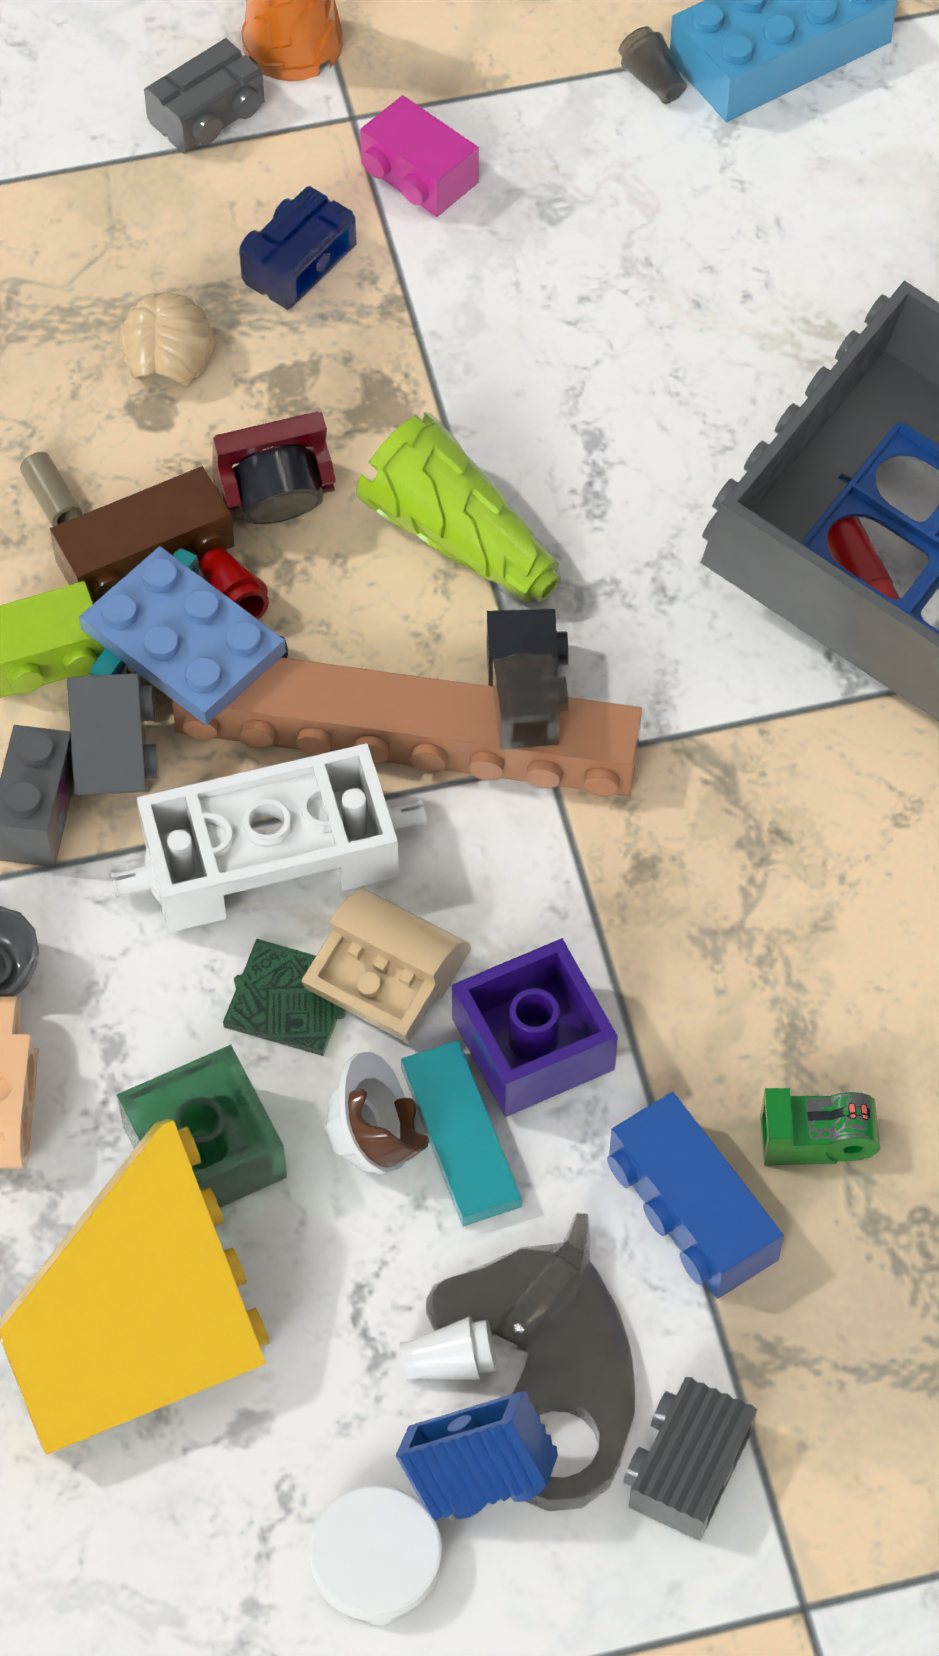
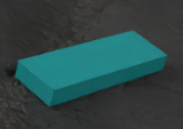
M459 1040L401 1058L402 1072L412 1098L416 1103V1108L426 1134L429 1137L431 1147L462 1226L521 1208V1195Z

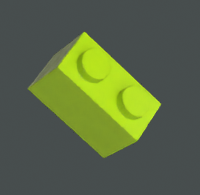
M85 581L0 605V698L16 693H30L46 684L70 677H84L90 674L89 670L105 647L81 630L79 616L93 605Z

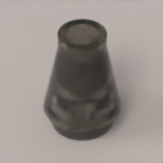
M645 26L636 29L622 41L618 49L622 57V67L656 94L663 104L676 100L684 93L687 84L678 71L662 33L654 32L651 27Z

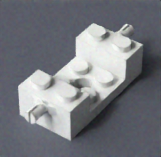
M368 743L136 797L142 834L146 846L145 866L116 873L112 872L111 878L116 898L151 889L152 894L162 906L168 932H175L227 919L224 895L332 869H336L342 891L399 878L398 840L395 830L427 824L426 813L421 799L390 808L387 807ZM265 816L275 817L283 822V826L279 831L269 835L259 834L251 826L257 819Z

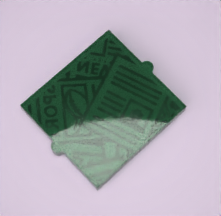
M256 938L242 975L234 977L236 990L223 1020V1027L324 1056L337 1020L343 1019L346 1016V1010L304 988L301 980L316 955Z

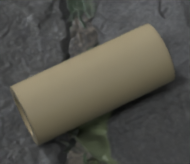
M36 452L23 460L20 465V471L53 527L82 515L81 508L49 454L46 452Z

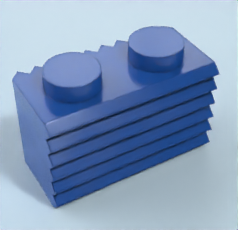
M521 1391L409 1425L395 1456L424 1508L437 1521L442 1516L448 1518L452 1514L457 1519L471 1517L480 1512L488 1503L493 1505L500 1499L506 1501L511 1497L514 1502H523L537 1496L549 1482L558 1452L557 1446L552 1445L551 1435L546 1434L545 1424L541 1423L540 1415L535 1412L534 1403L529 1402L528 1392Z

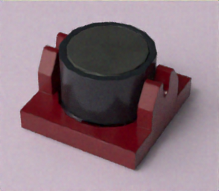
M322 412L307 413L218 434L213 437L212 480L231 512V516L240 514L242 509L244 520L249 523L272 524L283 522L312 511L322 503L324 493L335 491L334 483H336L326 443L327 428Z

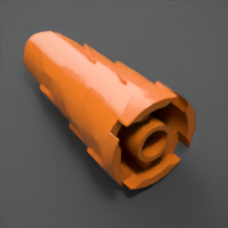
M246 0L245 22L241 30L243 52L248 58L252 57L258 63L263 75L285 81L305 80L319 76L320 65L327 60L330 61L331 68L339 58L343 46V33L335 0Z

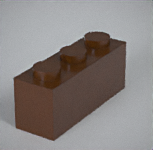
M203 466L50 528L55 560L69 585L85 581L93 604L159 546L172 556L180 548L196 555L198 562L211 549L224 548L228 550L235 547L231 512Z

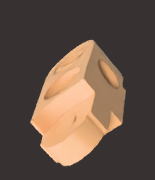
M0 996V1169H25L30 1151L39 1048H33L30 1034H22V1006L19 996Z

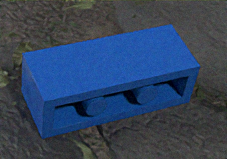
M673 1091L611 1128L610 1150L607 1161L613 1175L623 1187L629 1188L633 1186L645 1202L643 1209L651 1226L661 1236L669 1234L682 1251L680 1252L682 1265L696 1284L702 1285L706 1283L715 1297L719 1299L779 1261L784 1234Z

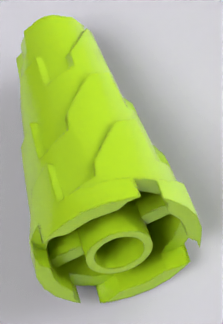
M423 412V421L417 415H414L401 424L380 445L368 461L378 471L373 482L361 473L356 487L358 499L388 521L414 534L446 557L461 565H465L483 578L498 583L525 603L533 599L542 602L549 597L561 580V576L556 573L559 563L533 536L534 533L516 514L515 510L505 502V498L494 483L467 456L456 438L444 427L442 422L428 412Z

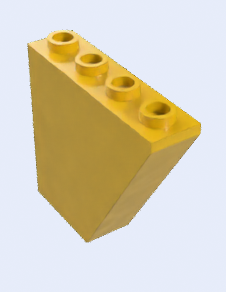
M164 1119L154 1123L0 1319V1341L41 1448L46 1455L266 1364L260 1348L270 1344L266 1328L256 1307L247 1311L237 1288L247 1283L242 1265L233 1247L223 1251L215 1230V1226L224 1223L220 1207L210 1187L200 1191L192 1170V1166L201 1163L196 1144L189 1129L185 1127L177 1130L174 1120Z

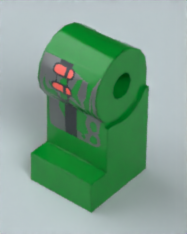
M765 1088L760 1113L764 1166L837 1164L840 1161L863 1160L879 1152L880 1141L875 1099L870 1095L858 1092H844L831 1096H790V1088Z

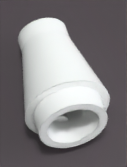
M471 1316L424 1336L400 1342L399 1344L401 1364L406 1381L414 1379L482 1380L483 1373L497 1371L495 1346L488 1320L473 1322Z

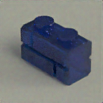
M311 186L303 189L293 200L290 198L284 199L276 208L273 219L260 232L257 230L249 232L240 245L241 277L245 285L262 295L267 294L270 300L286 310L291 309L357 245L356 219L353 212L334 200L330 202L326 195Z

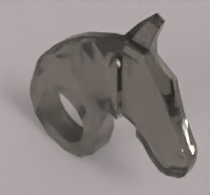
M576 1212L563 1242L520 1247L484 1265L435 1283L426 1297V1314L434 1331L471 1316L473 1322L488 1320L492 1336L496 1335L517 1345L518 1350L527 1352L528 1357L524 1370L512 1394L521 1391L528 1392L529 1402L534 1403L535 1412L539 1415L552 1411L569 1412L583 1419L593 1430L598 1443V1451L591 1464L580 1473L564 1478L550 1477L547 1486L542 1492L525 1501L546 1511L583 1508L610 1488L620 1468L635 1415L634 1369L628 1336L616 1303L598 1271L590 1262L588 1214Z

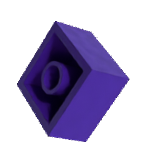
M563 938L452 984V1020L504 1117H508L615 1070L618 1036Z

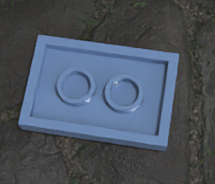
M160 546L79 616L81 630L205 725L210 723L286 653L285 640Z

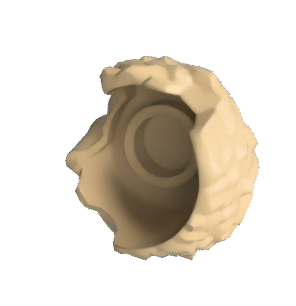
M170 292L147 294L135 306L130 307L127 318L120 327L118 334L126 366L131 371V376L134 379H142L156 372L162 376L172 378L183 386H189L192 379H196L201 375L207 360L210 358V353L216 345L205 311L199 305H195L188 297Z

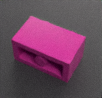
M404 95L400 96L360 129L361 164L368 173L377 179H383L400 191L410 203L416 206L420 205L436 217L441 215L479 183V147Z

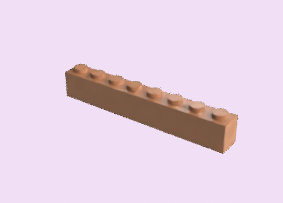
M283 657L278 659L207 725L203 724L172 700L176 733L187 734L199 740L218 738L244 742L255 748H267L270 746L301 750L312 756L368 743L374 764L389 762L415 766L426 772L446 770L472 774L483 780L503 778L524 781L540 788L560 786L581 789L597 796H611L614 794L630 796L642 716V707Z

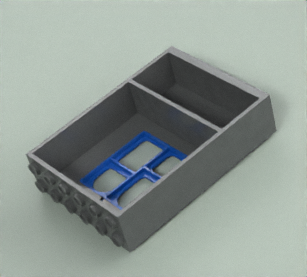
M904 280L890 298L882 294L875 301L865 318L864 323L867 326L861 334L852 330L847 335L835 355V359L838 362L833 368L829 370L823 366L819 369L805 391V395L808 398L801 407L792 403L786 409L775 427L774 432L778 435L770 444L762 440L754 448L744 465V470L747 472L741 480L737 482L731 478L722 487L712 505L717 512L711 518L702 534V538L707 540L708 543L701 564L939 721V630L925 622L921 616L922 609L939 589V505L926 521L918 522L891 506L880 495L876 486L878 467L886 460L897 456L915 457L939 471V302ZM851 516L866 517L879 523L922 551L928 557L929 564L902 598L891 599L843 568L832 558L827 547V534L830 527L839 520Z

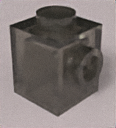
M518 653L508 658L493 659V696L500 749L559 745L560 711H568V690L566 677H555L552 654L532 655L529 653Z

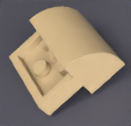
M360 888L350 894L331 917L329 924L332 931L301 982L305 989L408 1043L435 997L443 998L470 953L471 946L467 941L365 888Z

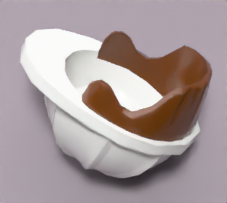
M370 1051L354 1054L344 1064L339 1088L331 1095L328 1103V1113L324 1128L328 1133L333 1151L359 1170L384 1174L402 1168L407 1160L425 1150L429 1143L427 1135L419 1134L415 1131L416 1103L412 1098L404 1096L394 1070L381 1056Z

